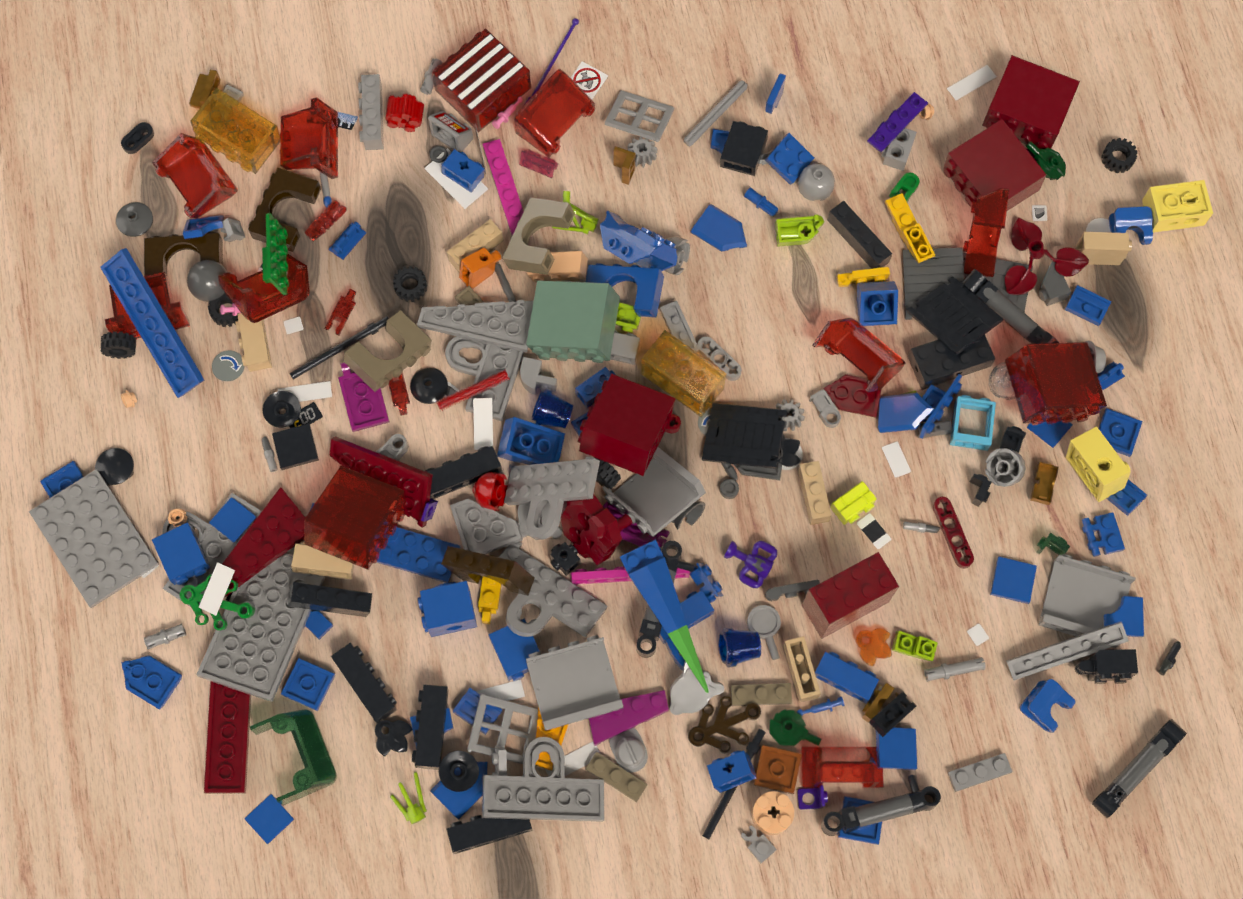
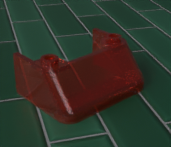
M1000 188L977 198L976 202H972L971 213L974 214L969 239L964 241L963 252H966L964 273L970 274L976 269L983 276L994 277L1001 229L1005 228L1009 189Z
M852 318L828 321L812 345L813 347L824 346L825 351L830 355L841 354L867 376L865 381L867 382L866 385L868 387L866 391L868 393L881 390L906 364L898 354Z

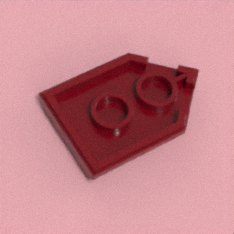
M845 374L837 381L823 388L838 410L876 418L883 382Z

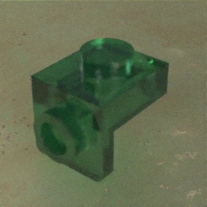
M1050 533L1047 537L1043 536L1037 544L1039 549L1036 553L1040 554L1045 547H1048L1056 554L1062 555L1068 551L1070 546L1062 537H1056Z

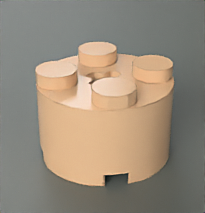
M771 791L764 793L757 799L752 808L754 825L766 835L781 834L791 825L794 819V807L791 800L780 792ZM771 809L778 813L775 818H772V815H768Z

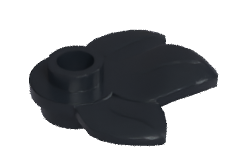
M783 434L779 457H772V461L781 463L785 467L798 465L801 460L795 454L799 449L800 441L785 439Z
M382 720L378 722L375 726V735L377 736L376 748L378 752L383 756L388 755L391 749L396 752H406L408 743L405 735L412 731V727L402 720L394 722ZM382 727H388L389 731L387 734L382 733Z

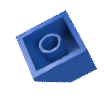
M895 281L857 283V306L860 326L897 324L898 288Z

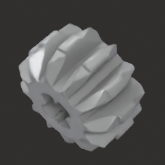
M640 136L639 140L633 138L632 143L628 144V151L636 153V167L642 164L644 168L645 163L651 166L652 160H656L658 149L655 147L654 141L649 142V139L646 138L644 140Z
M784 399L782 404H776L777 410H787V415H789L788 417H779L780 421H785L784 431H787L788 427H790L791 431H794L795 426L801 427L800 421L805 419V416L802 415L804 409L799 408L800 402L794 405L793 399L789 403Z

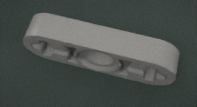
M702 337L698 341L699 353L725 378L730 381L740 378L741 366L712 338ZM703 343H704L705 345L709 343V344H710V345H709V349H708V348L703 349V348H702V347H703ZM720 354L724 356L725 360L722 363H717L714 357ZM730 369H737L736 374H729Z

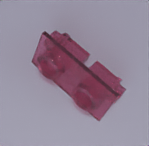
M530 149L528 151H521L520 166L553 178L554 169L556 170L559 164L556 160L545 156L542 159L540 154Z

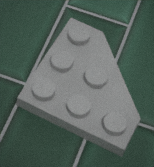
M470 499L450 505L464 550L487 554L523 540L517 521L494 510L482 508L478 503Z

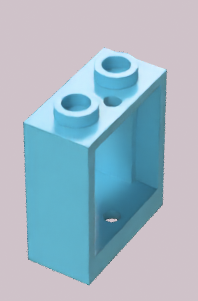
M968 395L958 396L954 403L950 445L988 451L992 444L996 402H992L987 398L973 399ZM960 408L987 412L984 437L958 433Z

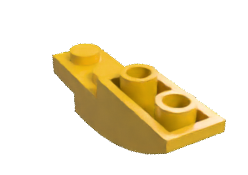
M903 193L886 200L885 204L893 218L892 222L917 263L919 264L935 257L936 255L920 223H917Z

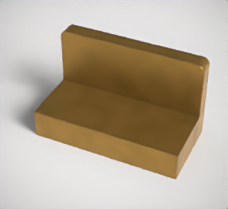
M210 69L208 75L199 74L189 102L191 107L211 110L221 81L216 70Z
M615 146L614 166L622 168V183L629 185L635 171L636 153Z

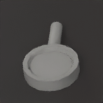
M760 605L753 608L749 613L747 627L756 638L766 639L772 660H776L780 656L773 636H775L780 628V616L773 607Z

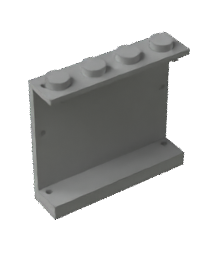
M659 447L644 476L635 474L614 493H612L611 489L603 487L606 494L604 497L610 505L615 504L616 509L622 515L625 513L631 517L632 524L637 523L638 528L644 534L647 532L652 537L706 493L698 478Z
M1059 555L1054 560L1039 626L1073 636H1079L1103 628L1104 615L1113 613L1118 609L1121 604V598L1129 595L1130 586L1136 577H1132L1124 571H1112L1107 566L1098 567L1092 565V562L1087 560L1078 561L1070 555Z
M592 636L587 638L588 642L581 644L579 641L568 643V647L560 649V646L548 649L549 653L542 655L541 652L529 654L526 663L545 731L623 709V703L619 697L605 648L604 637Z

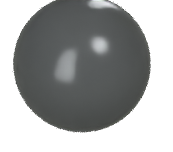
M214 260L197 262L188 272V289L195 298L201 301L209 302L215 300L229 289L230 277L226 268Z

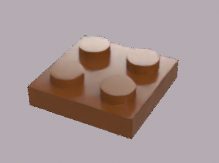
M762 745L754 786L794 794L802 754Z

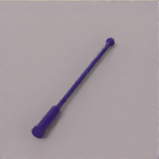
M577 18L572 20L569 31L532 96L528 97L518 117L515 118L517 124L522 125L524 123V119L535 101L534 98L574 27L579 24Z

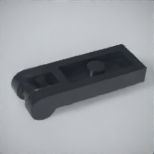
M904 692L900 693L869 721L882 737L917 707L914 702L911 703L906 698L907 695Z

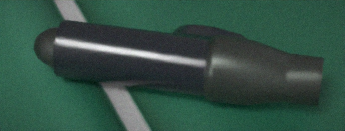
M1177 641L1173 644L1158 671L1160 675L1164 676L1168 669L1174 666L1176 662L1175 657L1181 649V642Z

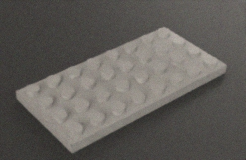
M294 546L238 587L232 593L229 602L239 605L244 602L251 603L255 608V613L251 618L245 619L241 618L237 612L225 609L222 618L227 621V628L222 631H215L196 675L200 678L273 702L311 612L310 609L288 606L290 587L293 582L322 586L326 576L293 572L291 565ZM246 607L242 608L243 614L247 613ZM222 621L219 622V628L223 627Z

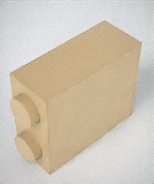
M1083 232L1075 249L1087 256L1089 259L1088 264L1120 265L1126 259L1128 252L1131 251L1132 241L1129 240V233Z

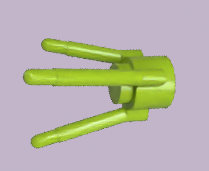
M570 203L575 214L582 217L580 225L583 228L569 227V229L565 228L564 230L583 232L585 234H588L589 231L594 232L599 219Z
M414 772V779L420 806H418V803L412 804L401 782L398 786L409 806L406 808L407 811L394 795L390 796L405 816L406 821L410 820L411 824L426 818L425 812H427L417 772Z

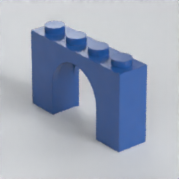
M601 263L588 265L585 282L609 283L611 287L623 281L633 282L637 284L635 312L639 317L657 318L664 275L660 268L655 266L642 268L637 265L624 267L619 264L606 266Z

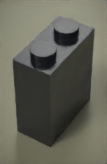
M733 121L720 158V167L755 176L768 140V130L760 126L748 125L745 122Z

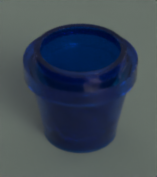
M546 389L544 392L541 391L538 396L531 420H534V423L539 426L545 425L565 429L572 414L573 404L553 394L552 390Z
M727 627L719 634L718 647L720 658L728 668L760 658L761 640L757 631L735 630L732 627Z

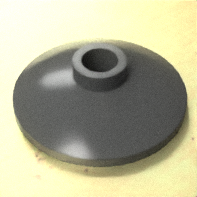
M138 202L126 204L119 210L116 216V225L119 231L130 237L145 234L153 223L151 210L146 205Z

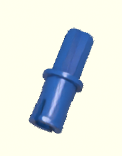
M751 187L746 191L744 197L754 203L757 209L761 208L770 216L776 215L778 208L766 200V196L760 195Z

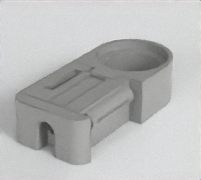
M820 390L813 394L809 401H813L820 412L819 417L825 426L829 428L838 426L841 415L826 391ZM834 414L837 417V421L831 423L827 420L826 416Z

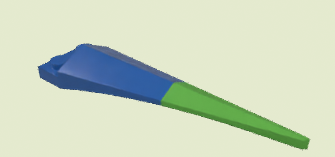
M657 541L649 542L620 556L628 576L705 692L709 693L665 557Z

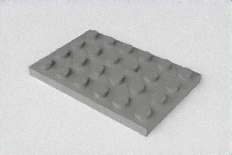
M97 469L29 511L90 608H93L159 565Z

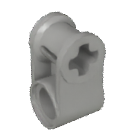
M395 434L377 453L399 461L408 451V442L403 435ZM396 442H404L402 447H394Z

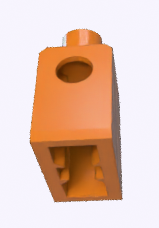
M482 248L461 260L459 278L467 287L470 286L474 289L494 273L496 262L502 259L500 253L497 250L489 253L486 248Z

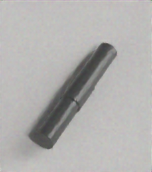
M496 264L495 272L508 301L517 302L501 265Z

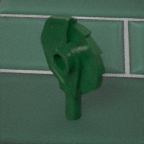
M1031 141L1026 144V147L1035 155L1034 158L1045 172L1046 178L1058 180L1065 176L1066 164L1057 151L1051 148L1039 149Z
M782 710L775 714L773 720L770 719V735L779 745L795 746L801 740H807L819 746L822 740L805 729L806 724L802 716L794 710Z

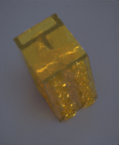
M218 88L212 92L190 120L195 138L200 143H207L216 153H223L230 162H237L246 172L251 171L254 174L259 171L281 142L277 125Z
M666 330L663 331L641 359V375L676 398V400L701 418L724 390L727 374Z

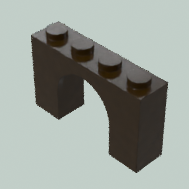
M277 168L276 172L271 176L269 188L264 191L261 205L257 206L254 221L252 220L249 224L248 230L252 239L266 243V214L271 213L272 215L274 207L280 201L287 198H296L315 204L321 191L319 181ZM279 223L286 229L288 234L286 239L288 251L293 252L300 238L298 229Z
M210 231L202 237L184 239L183 235L179 236L177 234H171L167 237L151 236L150 238H144V278L149 287L167 285L168 262L175 253L182 250L197 252L200 254V261L214 260L223 265V240L220 234Z
M451 546L447 547L441 565L463 581L479 584L481 576L499 582L511 592L529 596L535 579L533 575L516 561Z

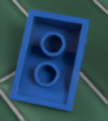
M516 417L509 418L504 423L497 457L527 465L559 462L565 433Z

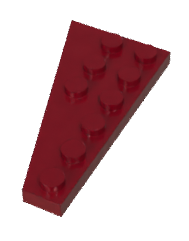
M339 437L331 438L330 457L344 468H350L357 474V478L368 482L371 485L370 488L389 503L399 506L404 510V514L407 517L411 516L417 520V524L423 528L427 525V521L423 522L421 518L425 506L430 500L433 474Z
M280 487L222 565L235 570L231 580L237 581L238 587H240L292 549L295 544L300 543L315 532V529ZM233 582L229 584L231 590L234 588Z

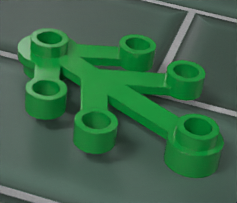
M209 575L206 581L198 586L186 585L180 591L181 601L191 606L196 615L195 622L198 625H206L209 621L208 615L204 614L202 609L199 608V602H201L204 596L200 593L206 590L212 575ZM230 581V583H234V588L231 590L228 586L225 595L238 589L237 581ZM188 591L192 593L189 599L186 596ZM223 600L220 608L237 612L241 618L245 619L251 618L255 613V608L251 603L244 602L239 605ZM243 607L247 608L246 614L242 613ZM219 610L216 616L211 614L214 619V628L220 631L227 628V621L222 618ZM200 616L205 618L203 623L199 621ZM219 621L223 622L222 628L218 627Z

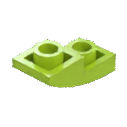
M896 631L891 650L918 659L933 661L938 642L922 636L916 637L902 631Z

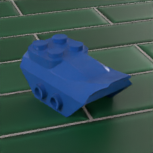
M606 212V218L600 224L603 248L628 264L636 263L643 268L655 266L664 271L676 266L677 249L675 248V243L667 239L665 240L660 234L652 233V231L645 227L639 229L629 225L615 213Z

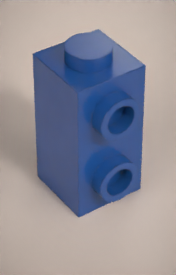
M604 367L575 388L576 396L586 408L594 404L598 393H602L601 388L604 380H608L611 374L616 375L612 370L609 371Z

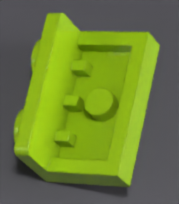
M619 302L616 325L621 326L623 331L633 333V330H638L641 317L635 312L634 306Z

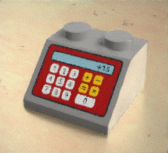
M441 111L428 117L431 135L451 149L463 152L473 140L471 127L466 123L462 124L453 114Z

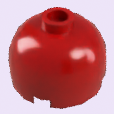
M495 472L483 474L473 486L476 502L482 508L499 511V506L503 507L505 504L508 485H504V480H507V477L502 473Z

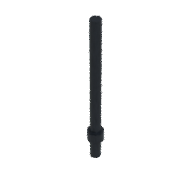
M388 316L376 323H370L366 329L289 373L294 380L370 334H376L379 332V329L386 326L389 319Z
M758 729L754 739L746 747V753L750 756L751 760L754 754L757 755L760 749L759 745L766 733L762 729ZM737 786L726 790L702 837L708 840L711 838Z

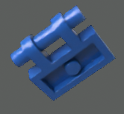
M1114 512L1095 516L1093 518L1094 525L1091 524L1089 518L1082 519V530L1087 536L1089 542L1087 546L1091 550L1093 557L1101 555L1099 548H1103L1105 555L1125 550ZM1094 532H1098L1100 541H1096Z

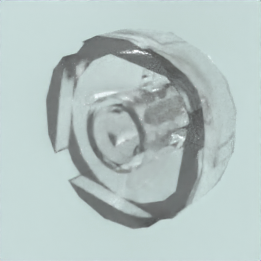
M1005 361L999 363L992 369L989 375L988 385L990 391L998 398L1001 397L1006 400L1018 398L1027 386L1025 370L1015 362Z

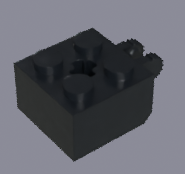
M1136 649L1099 650L1088 660H1083L1076 664L1074 670L1078 675H1087L1088 681H1094L1095 684H1105L1107 681H1114L1115 684L1127 683V680H1131L1133 676L1138 674Z

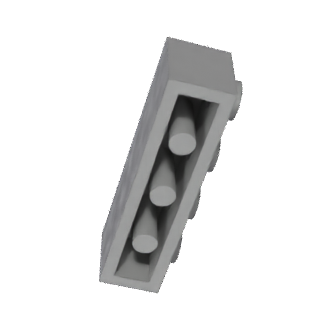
M361 75V82H358L359 93H362V98H359V109H362V115H359L360 126H363V131L359 132L360 142L364 143L365 150L384 149L380 75Z

